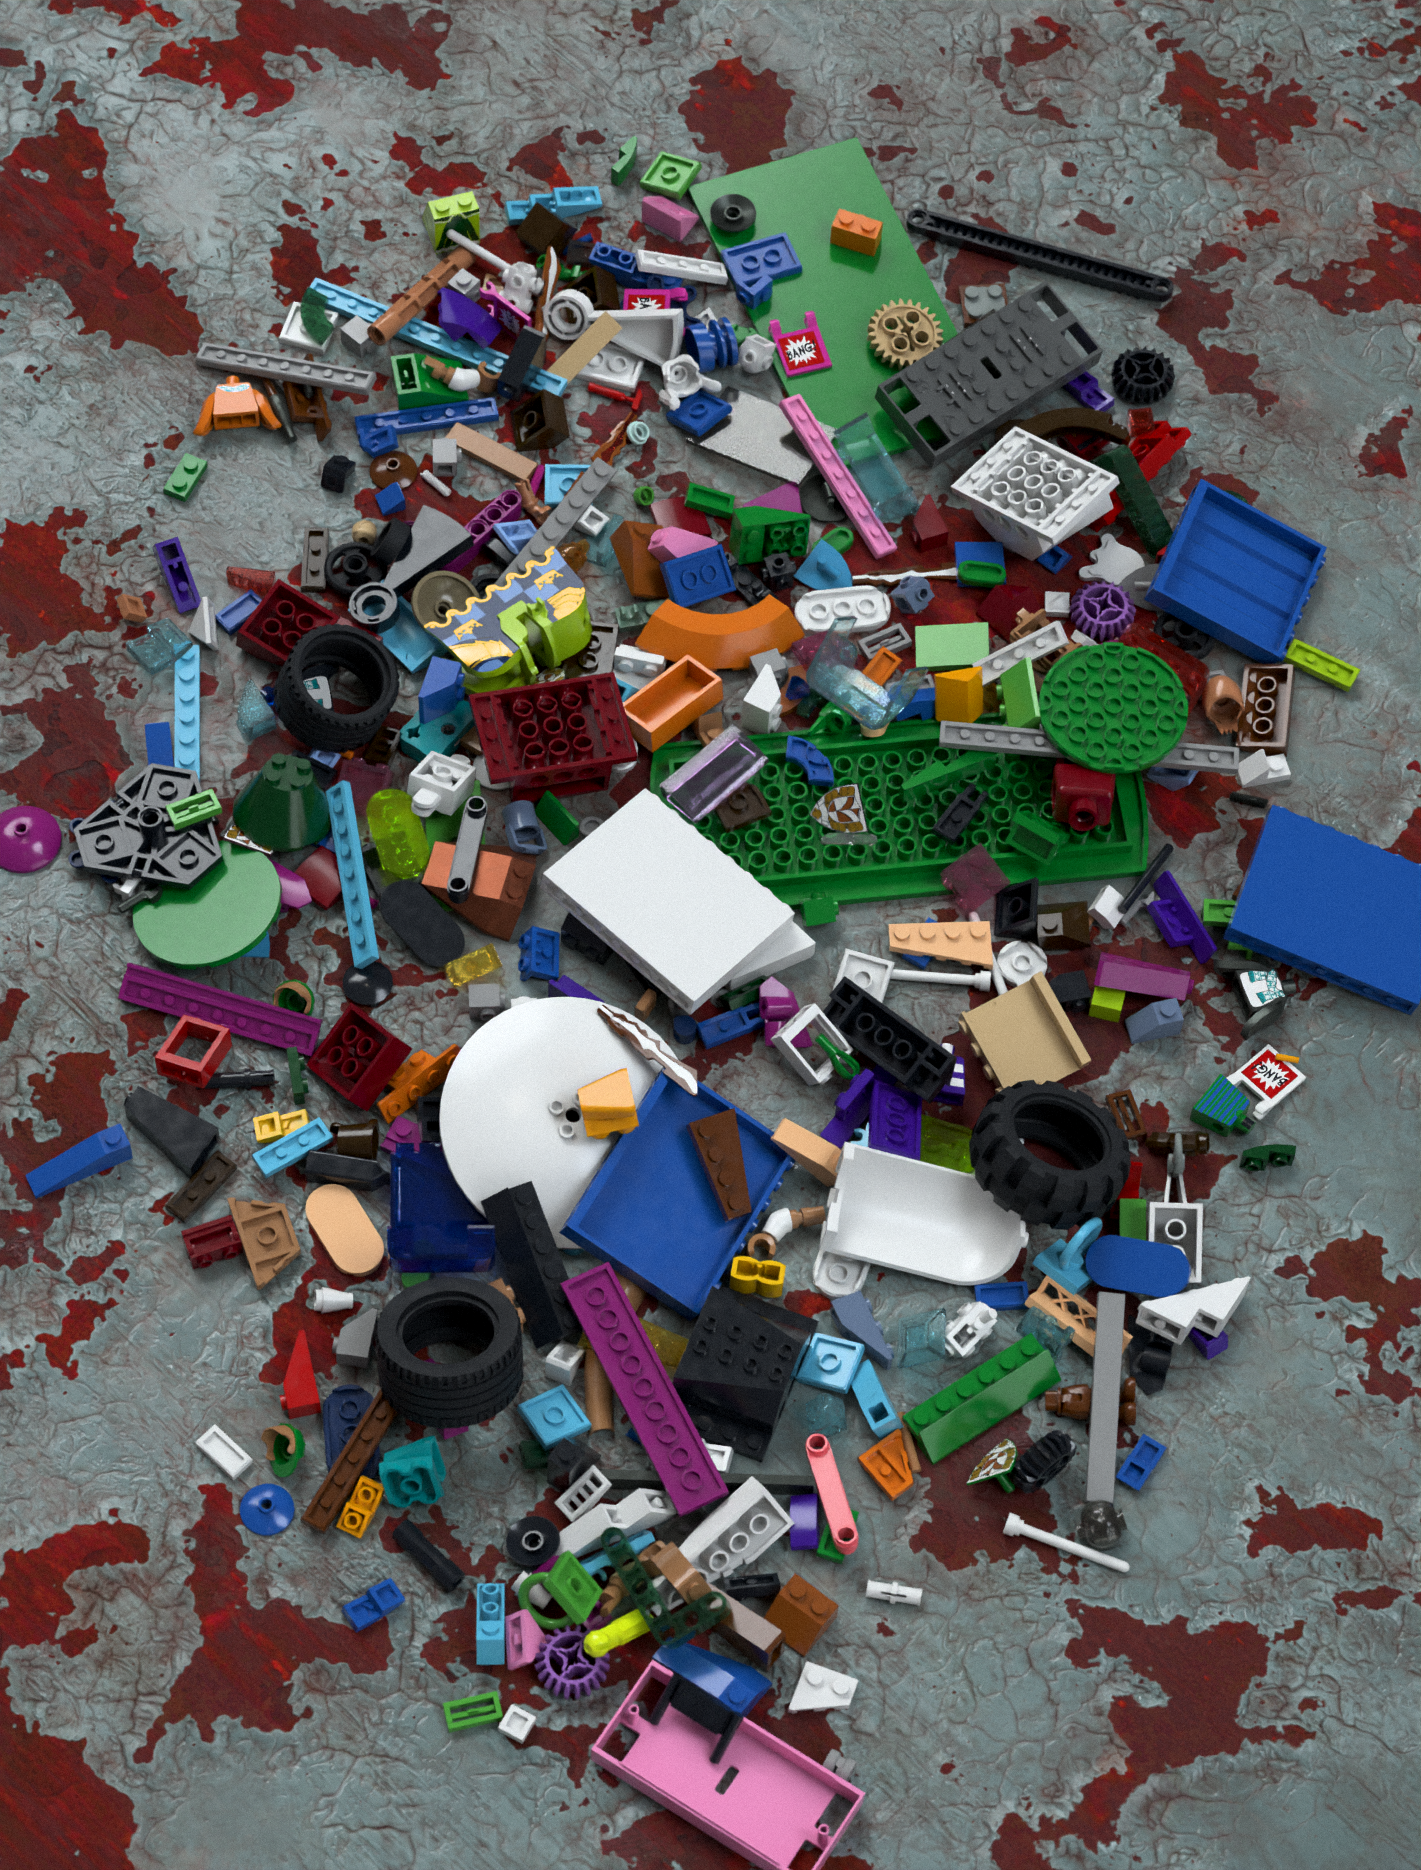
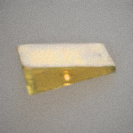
M493 943L444 964L454 988L503 966Z

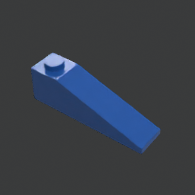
M119 1123L95 1133L25 1176L35 1198H39L132 1159L131 1145Z

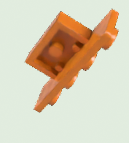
M453 1044L436 1058L421 1049L398 1068L385 1086L392 1092L377 1103V1107L385 1122L391 1123L397 1116H400L416 1103L418 1096H426L446 1080L454 1060L461 1051L458 1045Z

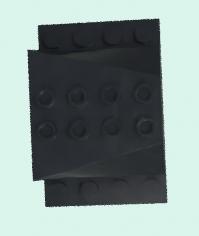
M714 1286L711 1287L673 1377V1386L697 1432L705 1442L732 1447L736 1454L761 1463L763 1462L819 1321L724 1286H720L719 1290Z

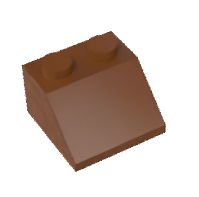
M795 1573L778 1593L764 1619L786 1633L785 1644L804 1658L837 1618L839 1605Z

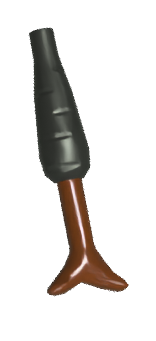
M252 375L262 381L269 396L268 402L276 418L282 424L281 429L290 443L295 442L297 436L294 432L285 398L277 393L271 378Z

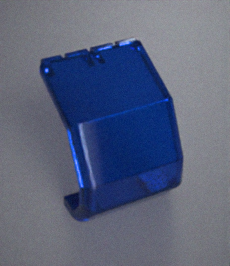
M440 1142L419 1143V1152H414V1143H396V1152H391L390 1226H387L388 1262L391 1270L396 1273L489 1272L495 1265V1225L488 1224L487 1219L476 1210L456 1184L444 1153L441 1151Z

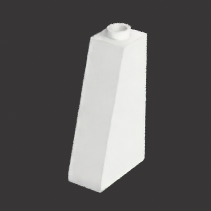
M792 921L789 929L724 986L731 991L762 975L767 977L809 959L814 955L816 942Z

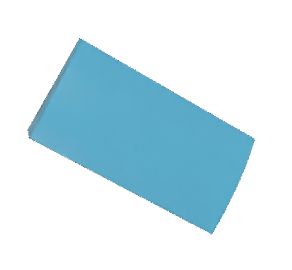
M400 596L397 598L400 607L398 621L391 629L377 635L383 637V646L413 674L430 665L433 656L441 657L448 650L435 637L429 635L420 627L413 615L411 604ZM381 603L370 604L364 613L369 616L379 615L384 611L385 605Z

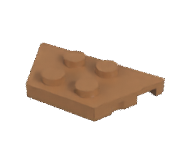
M227 1198L257 1290H260L301 1254L286 1206L282 1203L272 1202L267 1204L257 1200L242 1202L236 1201V1198Z

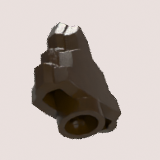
M1202 1131L1152 1132L1151 1136L1145 1140V1146L1150 1148L1152 1153L1173 1154L1175 1135L1180 1133L1183 1154L1185 1156H1198L1209 1153V1134L1202 1133Z

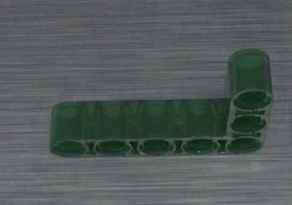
M1122 444L1087 462L1118 476L1120 483L1114 489L1147 553L1153 559H1156L1157 552L1168 545L1173 531L1132 451L1128 446Z
M609 1527L602 1532L600 1542L655 1639L663 1647L676 1649L729 1615L731 1611L730 1602L717 1591L705 1594L672 1614L627 1535L617 1527ZM615 1535H620V1544L614 1548L610 1547V1539ZM629 1558L634 1559L633 1568L624 1571V1561ZM641 1582H647V1591L643 1594H637V1585ZM717 1599L722 1600V1608L717 1612H711V1603ZM655 1605H660V1615L651 1618L649 1615L650 1609ZM692 1614H698V1623L693 1627H688V1617ZM667 1629L675 1630V1636L671 1641L663 1640V1634Z

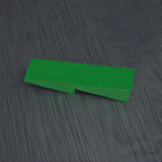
M970 750L946 767L938 760L900 786L899 799L905 802L992 769L995 766L996 754L995 752Z

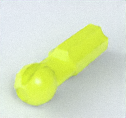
M639 1607L612 1621L610 1625L600 1630L591 1631L584 1638L583 1645L586 1653L594 1658L603 1657L614 1647L623 1645L643 1635L655 1625L653 1615L648 1612L647 1608Z

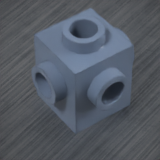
M911 575L903 578L899 582L900 585L890 593L901 613L912 614L925 609L928 606V602L935 596L930 589L929 582L924 577Z

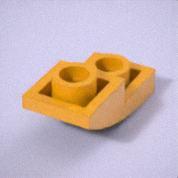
M364 1475L361 1476L350 1501L344 1507L336 1527L358 1538H362L384 1496L385 1490L383 1485Z

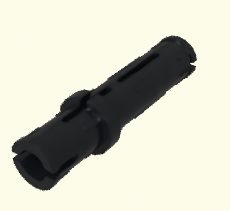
M245 1069V1072L214 1073L204 1089L245 1087L248 1090L256 1086H275L274 1069L264 1071Z

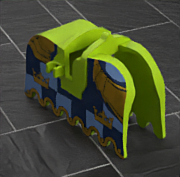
M550 547L544 552L545 562L527 561L524 566L525 574L508 573L505 576L506 585L504 587L496 584L488 585L485 588L487 596L485 599L477 597L467 598L465 601L467 609L465 611L457 609L448 610L445 613L446 623L440 624L436 621H431L424 625V630L435 637L455 657L451 661L461 663L462 673L465 674L463 687H465L466 694L532 685L536 681V674L539 673L534 665L532 654L536 655L537 662L542 667L547 666L552 670L561 665V661L582 650L590 641L592 625L587 609L588 603L583 582L564 561L555 547Z

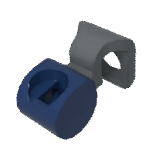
M669 998L667 1012L674 1019V1039L680 1044H690L696 1036V1021L684 1009H678L681 1007Z

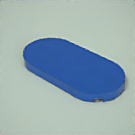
M1107 1235L1097 1239L1090 1246L1086 1255V1269L1089 1276L1097 1284L1110 1289L1164 1298L1176 1295L1187 1286L1191 1276V1267L1186 1256L1178 1248L1168 1244L1118 1235Z

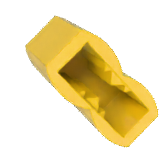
M747 1256L734 1257L729 1288L745 1294L756 1292L764 1297L782 1296L786 1266L772 1260L759 1262Z

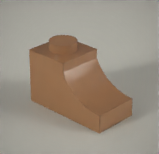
M670 1542L651 1559L680 1598L692 1609L713 1592L700 1573L691 1565L673 1542Z

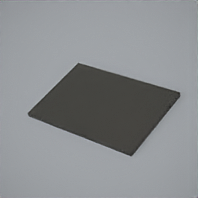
M728 386L719 399L731 404L733 411L700 437L691 433L687 437L686 443L799 488L816 464L780 407ZM818 422L830 442L833 443L840 434V430Z

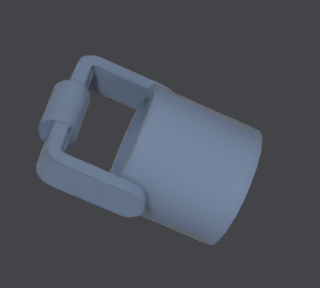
M520 800L504 807L502 816L511 850L524 854L541 855L547 849L543 830L539 826L533 804L527 800ZM536 838L538 846L519 843L528 842Z

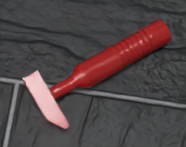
M590 382L588 386V392L620 402L628 401L633 403L631 410L635 412L638 411L643 398L641 389L638 390L634 399L626 396L623 392Z

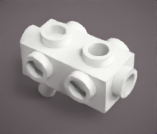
M517 262L511 265L509 269H505L502 282L506 284L504 291L501 290L499 294L510 303L513 300L516 304L514 306L527 315L530 313L533 305V300H530L532 291H535L538 283V278H536L537 270L531 264Z
M981 1301L971 1304L969 1302L965 1303L957 1311L959 1317L954 1322L952 1320L947 1321L940 1328L942 1334L937 1339L941 1343L939 1346L940 1350L947 1357H968L976 1349L974 1345L992 1333L993 1329L991 1327L997 1322L995 1319L997 1312Z

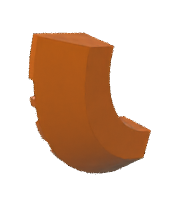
M770 594L761 602L748 609L729 614L700 613L683 608L667 599L652 614L635 642V646L646 653L665 656L664 659L678 662L688 654L710 671L732 668L733 671L749 668L750 656L775 648L778 649L779 654L782 653L783 655L798 644L805 634L789 607Z

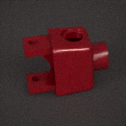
M1056 758L1050 791L1053 819L1056 822L1069 823L1072 828L1079 831H1088L1096 825L1105 826L1109 824L1116 774L1093 771L1076 763L1064 764V758Z

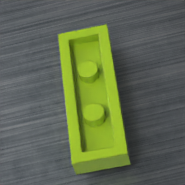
M1295 638L1283 659L1284 662L1293 664L1294 667L1348 693L1360 673V669Z

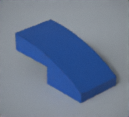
M1143 1433L1131 1455L1129 1454L1116 1478L1139 1492L1167 1447Z
M389 1578L369 1588L366 1595L344 1605L342 1613L357 1633L405 1602V1598L394 1581Z

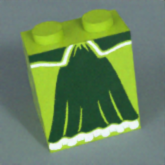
M473 191L427 202L422 220L435 254L452 251L459 245L447 237L446 233L449 229H453L472 242L480 244L479 207Z

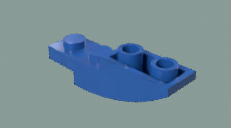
M598 241L589 257V262L592 265H596L615 275L617 282L631 289H648L647 280L652 275H660L663 278L665 289L680 288L683 283V278L639 271L635 257L636 254Z

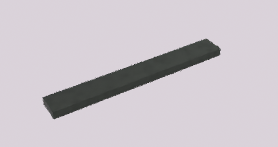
M599 1469L612 1484L609 1489L637 1490L643 1488L666 1491L656 1471ZM719 1473L729 1491L728 1493H734L751 1476L762 1484L770 1494L805 1495L813 1494L814 1489L813 1476ZM597 1480V1488H599L601 1484Z

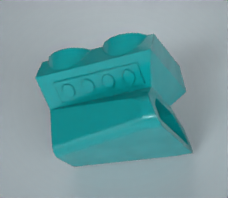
M435 1436L425 1437L384 1454V1462L379 1463V1473L389 1504L399 1508L408 1507L413 1501L417 1500L425 1504H432L438 1501L439 1497L445 1495L441 1482L446 1477V1468Z

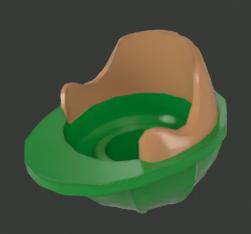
M294 979L284 981L276 987L273 994V1005L309 1016L312 1015L315 1000L313 992L306 983Z
M284 1423L266 1428L263 1431L261 1440L266 1444V1459L270 1460L274 1473L279 1477L290 1476L294 1472L297 1463L305 1455L306 1443L303 1434L291 1424Z

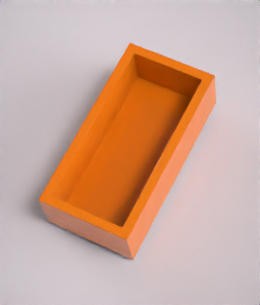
M688 654L623 702L633 739L652 753L690 725L696 718L702 716L723 700L722 679Z

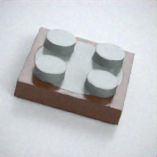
M1005 283L965 285L958 288L964 328H971L1008 304Z

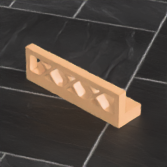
M1046 1275L1038 1290L1031 1294L1024 1304L1094 1357L1095 1331L1089 1327L1087 1318H1096V1308L1077 1293L1072 1295ZM1049 1283L1057 1289L1059 1298L1053 1299L1044 1292ZM1067 1302H1075L1078 1305L1080 1314H1072L1068 1310ZM1124 1329L1122 1354L1133 1338Z

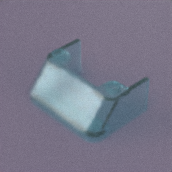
M867 412L833 431L839 448L836 450L843 462L848 460L875 506L871 508L878 520L883 518L886 522L913 515L918 511L920 505L912 486L908 487L875 433Z
M855 616L835 618L807 670V683L811 688L868 729H881L911 703L929 669L926 666L906 669L900 682L894 683L888 692L853 667L857 660L858 652L856 646L847 638L858 618Z

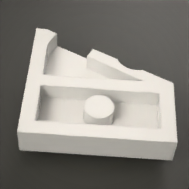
M806 1661L788 1712L793 1714L801 1710L814 1709L815 1712L825 1711L828 1708L835 1710L848 1709L859 1680Z

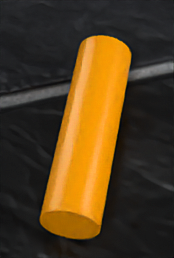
M1276 1053L1275 1060L1298 1064L1299 1057Z

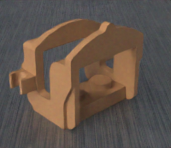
M1024 608L1016 613L1018 617L1015 621L1019 625L1011 631L1010 642L1012 644L1051 624L1045 618L1046 611L1040 609L1035 614H1030ZM1068 639V645L1054 651L1057 659L1051 663L1046 657H1042L1032 663V669L1040 674L1047 675L1048 671L1060 658L1082 647L1083 644L1078 642L1074 645ZM1033 671L1036 692L1039 695L1044 680Z

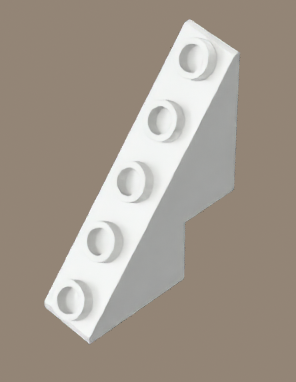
M1251 1277L1236 1278L1232 1281L1213 1284L1200 1289H1192L1188 1292L1152 1301H1144L1138 1307L1139 1313L1135 1323L1179 1345L1183 1343L1193 1326L1218 1337L1245 1296Z
M639 1488L616 1505L600 1503L559 1532L560 1546L555 1555L560 1556L569 1550L575 1558H578L672 1519L678 1514L667 1492Z

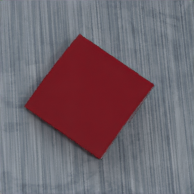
M686 496L665 499L649 505L654 524L663 525L664 528L673 526L710 538L712 533L704 512L684 506Z
M321 845L294 873L305 879L312 901L327 911L342 899L343 894L337 857L333 852Z

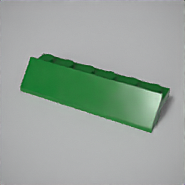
M1030 1333L904 1414L902 1421L917 1439V1446L930 1463L934 1465L1043 1394L1045 1390L1048 1391L1060 1383L1061 1377L1049 1350H1044L1033 1334Z

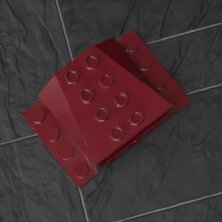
M614 672L469 694L468 701L490 785L509 782L511 803L520 800H527L531 803L538 802L547 790L556 799L606 791L609 786L612 765L637 761L638 755Z

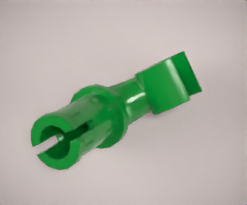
M545 254L537 259L539 263H536V266L541 270L544 268ZM559 263L562 269L558 279L570 280L572 282L586 271H580L581 266L579 265L572 266L571 270L564 268V265Z

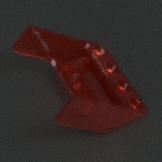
M1139 623L1128 624L1117 642L1137 649L1138 647L1143 648L1158 656L1173 669L1183 684V690L1190 698L1188 703L1189 716L1210 676L1208 666Z

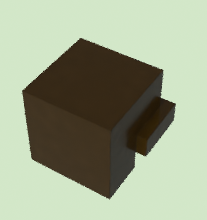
M539 202L535 203L516 230L517 238L540 256L546 255L547 247L552 246L557 259L577 232V229Z

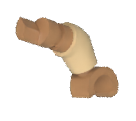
M656 1541L647 1546L639 1555L641 1562L635 1560L618 1569L610 1577L608 1586L599 1597L603 1604V1607L600 1609V1616L607 1617L622 1598L629 1596L649 1578L648 1573L651 1577L661 1574L651 1559L666 1547L662 1541Z

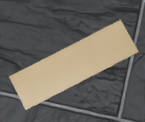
M605 311L547 371L567 379L569 383L622 327Z

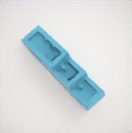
M598 186L553 188L552 194H530L526 201H506L504 209L508 225H518L524 221L536 202L550 208L560 217L565 218L602 207V200Z

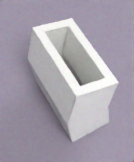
M1108 885L1101 889L1087 913L1095 918L1103 929H1115L1124 915L1118 911V906L1124 898Z

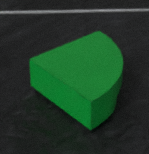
M738 324L732 325L738 348L745 342L746 337L758 335V332L751 327L746 328L738 326Z

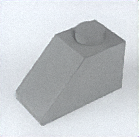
M372 1308L341 1328L339 1338H334L332 1353L336 1354L337 1364L369 1368L378 1320L377 1309Z

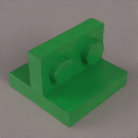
M1029 810L1017 811L1012 819L1015 824L1005 842L1041 863L1050 866L1062 844L1067 843L1071 834Z

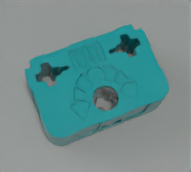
M465 700L458 701L454 711L426 724L420 723L418 710L400 730L401 751L419 763L431 751L451 757L461 746L460 739L475 725L469 702Z

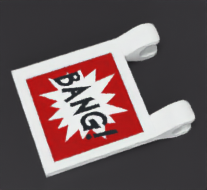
M1269 1044L1238 1071L1227 1077L1236 1088L1242 1082L1262 1100L1256 1105L1255 1111L1252 1114L1258 1120L1263 1119L1274 1106L1306 1079V1076L1290 1062L1275 1060L1276 1053L1278 1052Z

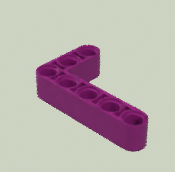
M512 489L502 492L466 524L464 528L472 535L474 546L439 569V571L458 573L483 550L482 544L491 537L497 538L499 536L492 528L494 524L516 521L522 513L521 494ZM405 521L403 523L412 528L414 521Z

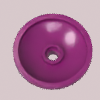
M17 806L0 813V868L13 873H30L44 868L54 860L60 850L62 836L60 827L51 814L34 806ZM25 829L24 832H18V830Z

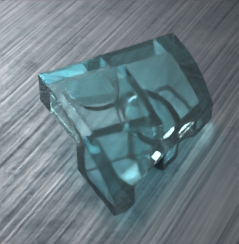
M1034 1306L1023 1316L1015 1330L1023 1338L1032 1333L1044 1350H1049L1055 1364L1061 1360L1064 1348L1072 1341L1075 1333L1071 1326H1068L1065 1330L1060 1328L1056 1318L1046 1315L1042 1310Z

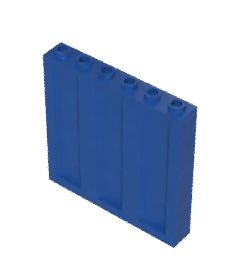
M1200 479L1190 493L1144 600L1262 664H1276L1277 661L1281 663L1288 651L1285 649V646L1291 642L1295 635L1293 627L1299 623L1303 616V612L1300 610L1302 606L1305 607L1310 599L1311 594L1308 591L1314 587L1319 576L1316 575V572L1322 568L1326 561L1324 553L1327 547L1207 481Z

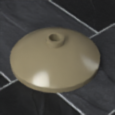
M435 571L427 574L417 583L412 593L411 607L416 621L424 630V625L431 621H436L440 624L446 623L445 613L448 610L457 609L465 611L467 609L465 606L466 599L469 597L480 599V596L475 587L463 576L451 571ZM438 609H441L444 615L440 614Z

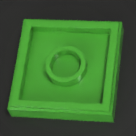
M661 151L640 180V188L680 200L702 169L701 162Z

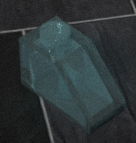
M248 680L237 708L238 720L236 725L241 734L245 733L251 741L276 729L275 714L253 680Z

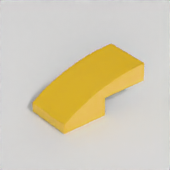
M306 1109L280 1115L277 1111L253 1118L258 1143H274L310 1123Z

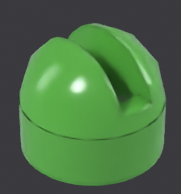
M649 486L636 488L633 492L634 501L639 505H650L654 500L652 488Z

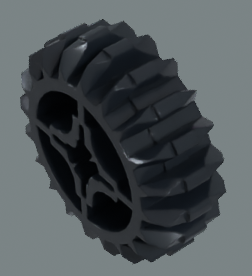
M1146 345L1143 350H1140L1137 346L1133 351L1127 348L1125 354L1120 353L1118 359L1113 364L1111 372L1112 384L1116 387V393H1122L1123 399L1129 397L1131 403L1135 400L1139 401L1140 406L1144 401L1151 405L1153 400L1159 403L1161 398H1166L1168 392L1173 388L1175 380L1174 365L1170 364V358H1164L1163 352L1157 354L1155 348L1151 351L1147 350Z
M1061 1429L1053 1430L1044 1437H1041L1020 1456V1459L1015 1462L1010 1477L1020 1490L1022 1489L1026 1494L1034 1493L1037 1489L1040 1490L1044 1485L1048 1484L1067 1467V1464L1076 1453L1077 1446L1067 1433L1065 1434Z

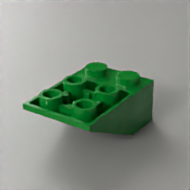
M411 353L391 356V374L399 410L469 401L467 390L462 392L448 388V384L442 382V378L439 377L437 380L431 377L434 368L424 364L427 355ZM430 356L444 363L446 368L451 366L455 369L457 367L463 369L461 361Z
M761 506L733 509L729 548L734 558L738 561V565L763 561L764 557L774 553L787 552L788 557L806 555L811 516L809 514Z

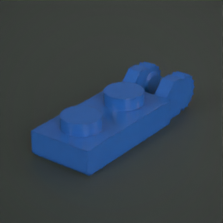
M757 1002L746 1007L741 1006L733 1011H728L696 1024V1031L707 1050L753 1032V1030L763 1028L764 1019L757 1017L749 1020L748 1018L760 1013L759 1003Z

